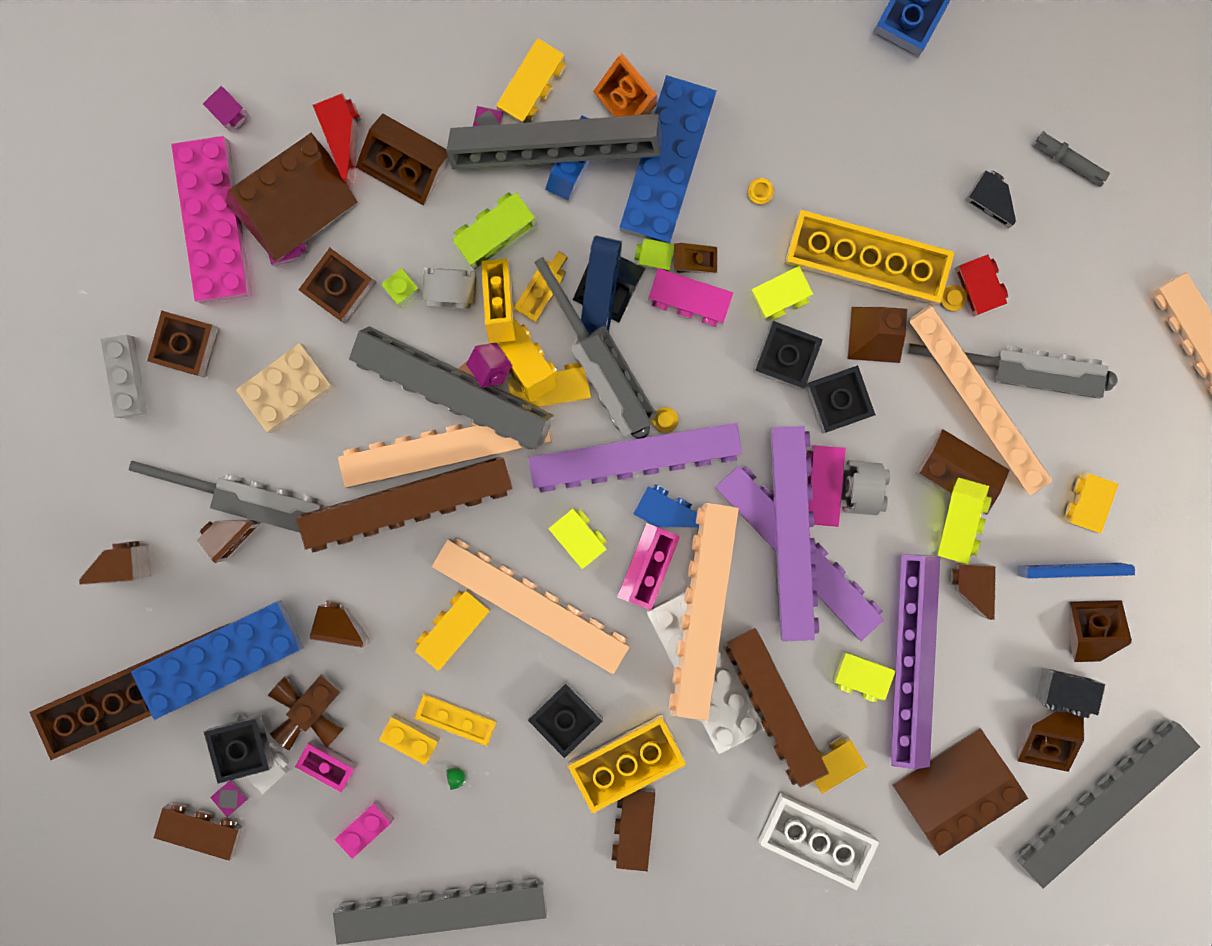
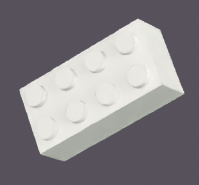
M782 793L779 794L758 840L760 846L855 890L858 889L879 844L875 836Z

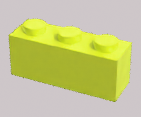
M962 478L957 479L937 556L969 564L972 555L977 556L981 543L980 540L976 539L977 534L982 535L986 519L982 518L983 512L988 513L992 499L987 497L989 486Z

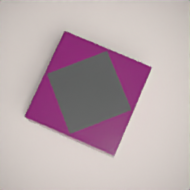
M477 106L473 126L501 125L503 112Z
M233 780L228 781L210 797L226 817L248 800L247 796Z

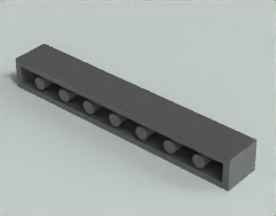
M659 114L450 128L446 151L452 169L654 157L661 154L663 133Z
M370 326L358 331L349 360L357 363L356 366L360 369L372 370L378 373L381 379L401 384L404 390L411 393L417 392L425 396V399L431 403L442 404L448 407V410L453 414L465 415L471 418L474 424L483 427L487 426L495 430V433L501 437H510L518 441V444L526 449H536L544 443L555 415L493 385L481 387L474 376Z
M1172 720L1170 723L1165 722L1156 731L1158 734L1151 740L1147 739L1142 742L1134 756L1123 759L1117 766L1119 769L1113 775L1108 774L1103 777L1098 783L1099 787L1093 793L1088 792L1083 795L1078 801L1079 805L1073 811L1068 810L1063 813L1059 818L1060 822L1053 829L1051 827L1047 828L1039 836L1040 840L1034 846L1029 845L1020 853L1021 857L1017 861L1043 889L1200 748L1198 743L1179 723Z
M528 879L522 881V885L511 886V882L496 884V888L485 889V886L470 887V891L459 892V889H449L443 891V895L433 896V892L418 894L417 898L407 899L406 895L392 897L391 901L381 902V899H371L365 901L364 905L355 906V902L342 903L333 912L336 943L340 945L547 918L544 882L537 883V879Z

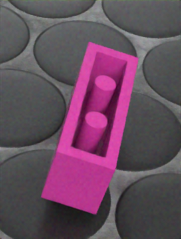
M658 268L648 301L653 302L652 307L667 311V307L678 310L677 315L692 319V316L695 315L703 318L702 323L717 327L718 323H724L734 292Z
M812 445L811 450L806 452V458H811L812 470L809 477L807 476V485L812 484L813 500L808 501L809 511H813L814 525L839 527L846 448Z
M646 524L617 597L652 610L680 536Z

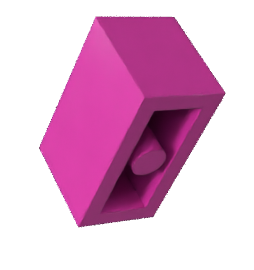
M311 740L306 745L295 767L342 792L353 775L357 764Z
M376 799L342 830L334 840L353 859L392 823L394 817Z

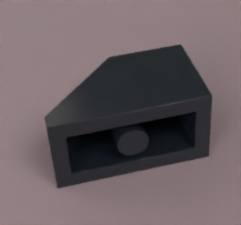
M986 170L980 175L965 201L1009 229L1016 222L1009 185L1003 181L1005 178L993 170L990 172Z

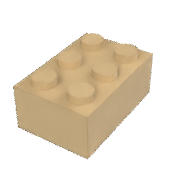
M298 343L237 388L236 391L267 433H273L335 386L305 345Z

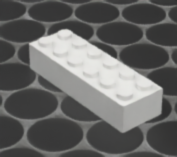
M685 591L652 607V610H646L674 667L679 666L680 657L676 654L679 640L682 641L684 630H681L680 624L682 615L687 612L688 604L684 602ZM719 641L708 721L701 720L718 754L765 731L721 641Z

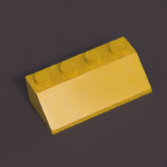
M661 714L568 763V768L593 814L687 764Z

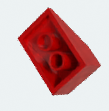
M343 93L314 104L313 108L341 178L348 186L354 185L359 128L356 119L360 118L351 98L347 100Z

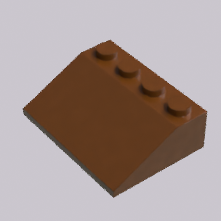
M312 133L306 135L230 188L225 200L226 204L275 262H278L358 203L348 185L342 180L339 170L329 153Z
M981 728L931 759L930 767L915 769L892 784L939 856L1029 799Z

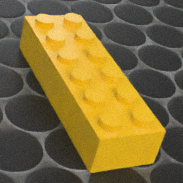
M800 210L784 264L794 267L800 266L801 269L932 305H938L943 297L955 252Z

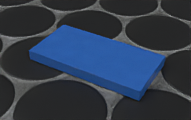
M1126 563L1021 565L1018 567V576L1027 579L1135 575V566Z

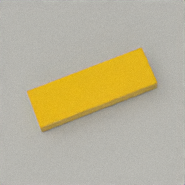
M425 693L421 698L414 719L484 746H488L497 723L493 719Z

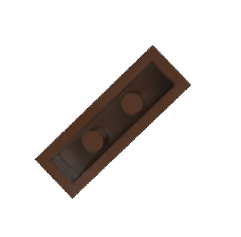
M641 788L617 801V808H622L621 819H615L614 834L619 835L618 845L613 844L611 860L616 861L617 869L648 872L656 794L653 788Z
M171 802V804H167L162 808L153 838L228 861L234 857L243 827L237 825L236 820L228 817L217 819L211 817L212 813L205 810L197 809L196 812L187 810L186 805L178 802Z

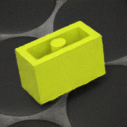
M800 266L750 291L763 318L770 317L772 321L786 314L784 309L794 305L795 309H798L810 303L808 298L813 295Z
M573 508L553 524L549 530L581 569H583L607 549L604 546L607 540L598 529L594 532L587 525L590 520L581 509L576 512Z
M843 651L833 681L838 684L837 689L851 694L854 689L863 693L862 698L877 703L878 698L885 701L896 671L890 667Z

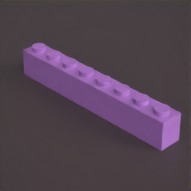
M737 423L532 456L528 457L533 488H539L541 493L555 490V485L565 483L566 488L581 486L582 480L591 479L592 484L607 482V476L617 475L618 480L632 478L633 472L642 470L644 475L659 473V468L669 466L670 471L685 469V463L695 462L696 467L711 465L710 459L721 458L722 463L736 461V455L742 454L738 425Z
M805 426L771 428L780 637L783 642L815 640V634L819 633L818 617L814 618L813 607H818L817 591H812V580L817 579L816 564H811V554H815V539L810 538L809 528L814 527L813 511H809L808 501L813 500L812 484L807 485V474H811L812 470L811 458H806V447H810V432L805 431Z
M737 466L715 488L733 507L739 508L738 512L776 552L774 502L771 500L774 498V495L766 486L763 485L760 488L753 481L756 476L747 466L743 469ZM817 543L815 545V554H811V564H816L817 579L812 580V591H817L818 597L858 640L862 641L884 621L880 615L883 610L873 600L868 603L862 595L865 591L855 581L850 584L844 577L847 572L837 562L832 565L826 558L829 553Z
M902 554L891 766L909 769L930 767L940 556Z

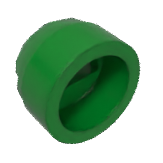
M459 768L446 769L450 790L462 787L466 781L465 773Z

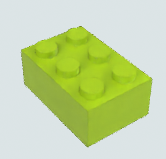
M510 192L505 194L497 201L498 206L490 211L486 208L475 217L477 219L476 222L470 226L464 224L454 232L455 237L452 238V241L474 270L482 265L481 261L489 260L537 225L536 218L517 192L513 195Z

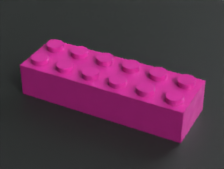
M224 136L171 144L194 301L207 303L252 296L242 223L225 202L228 190L236 185L229 140Z

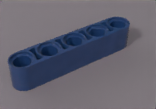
M597 235L594 236L590 249L581 321L588 333L604 325L608 332L610 331L622 250V241Z

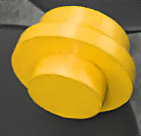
M765 178L753 180L748 187L750 200L759 205L768 203L774 195L772 183Z
M950 285L944 289L941 303L945 309L958 311L966 305L967 294L961 286Z
M662 407L656 410L657 415L652 421L655 429L661 433H670L675 430L679 422L677 413L669 407Z

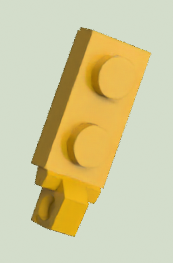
M560 251L557 252L552 262L547 259L545 260L559 284H561L566 273L561 268L568 258ZM538 269L514 306L515 310L534 322H537L553 296Z

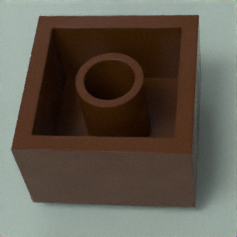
M329 247L298 290L335 318L346 323L376 281Z
M161 310L147 361L204 377L218 327Z

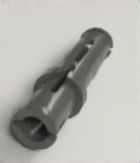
M1045 131L1041 132L1040 137L1038 136L1034 143L1035 147L1053 156L1054 161H1061L1100 187L1104 184L1103 181L1106 182L1110 175L1109 171L1104 170L1069 148L1068 143L1059 142Z

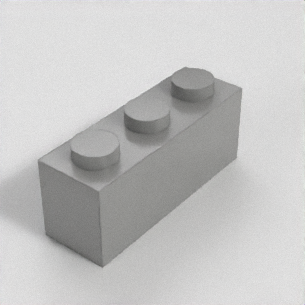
M121 335L101 339L114 417L126 418L147 414L134 336Z

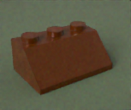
M382 113L370 127L355 167L424 206L441 177L449 158L446 148Z
M942 429L915 474L951 496L958 478L989 486L987 497L992 498L988 510L989 513L1002 491L1010 470Z
M140 541L112 544V549L103 550L79 579V584L130 581L150 577L149 545L141 546Z

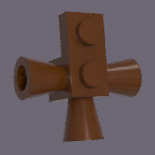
M321 674L308 690L300 696L287 677L284 676L268 696L290 708L286 713L289 719L270 733L271 737L283 748L290 750L301 730L306 732L312 728L327 748L344 728L322 714L342 691Z

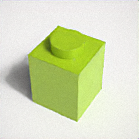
M644 238L643 245L637 244L634 259L639 260V265L644 268L658 270L659 268L670 271L674 244Z
M400 268L381 284L400 307L421 291L403 268Z

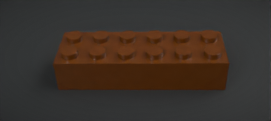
M754 628L728 641L729 648L725 651L734 666L738 664L741 672L737 675L745 689L750 688L753 696L749 699L757 713L762 712L765 718L761 722L768 737L774 736L777 745L773 747L780 761L786 760L790 768L786 770V774L792 785L798 784L799 788H802L830 774L757 629Z

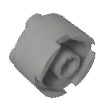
M424 268L422 300H426V306L442 307L444 302L453 303L452 308L468 309L471 303H475L477 271H470V276H468L467 270L437 268L433 269V273H430L431 268Z
M849 460L846 465H850L849 471L844 470L841 500H846L847 507L842 506L844 513L878 515L880 511L885 512L888 505L887 496H884L885 485H889L890 470L884 469L882 463Z

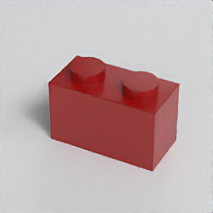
M989 254L955 267L961 286L966 291L967 301L973 317L1007 304L1006 298L1009 297L1004 283H999L996 275L999 273L997 263L994 258L990 259Z

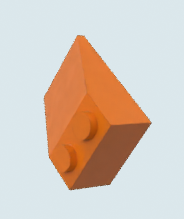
M623 54L616 58L593 90V93L614 117L649 115L657 105V94Z

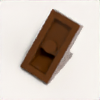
M674 243V270L677 273H717V247Z

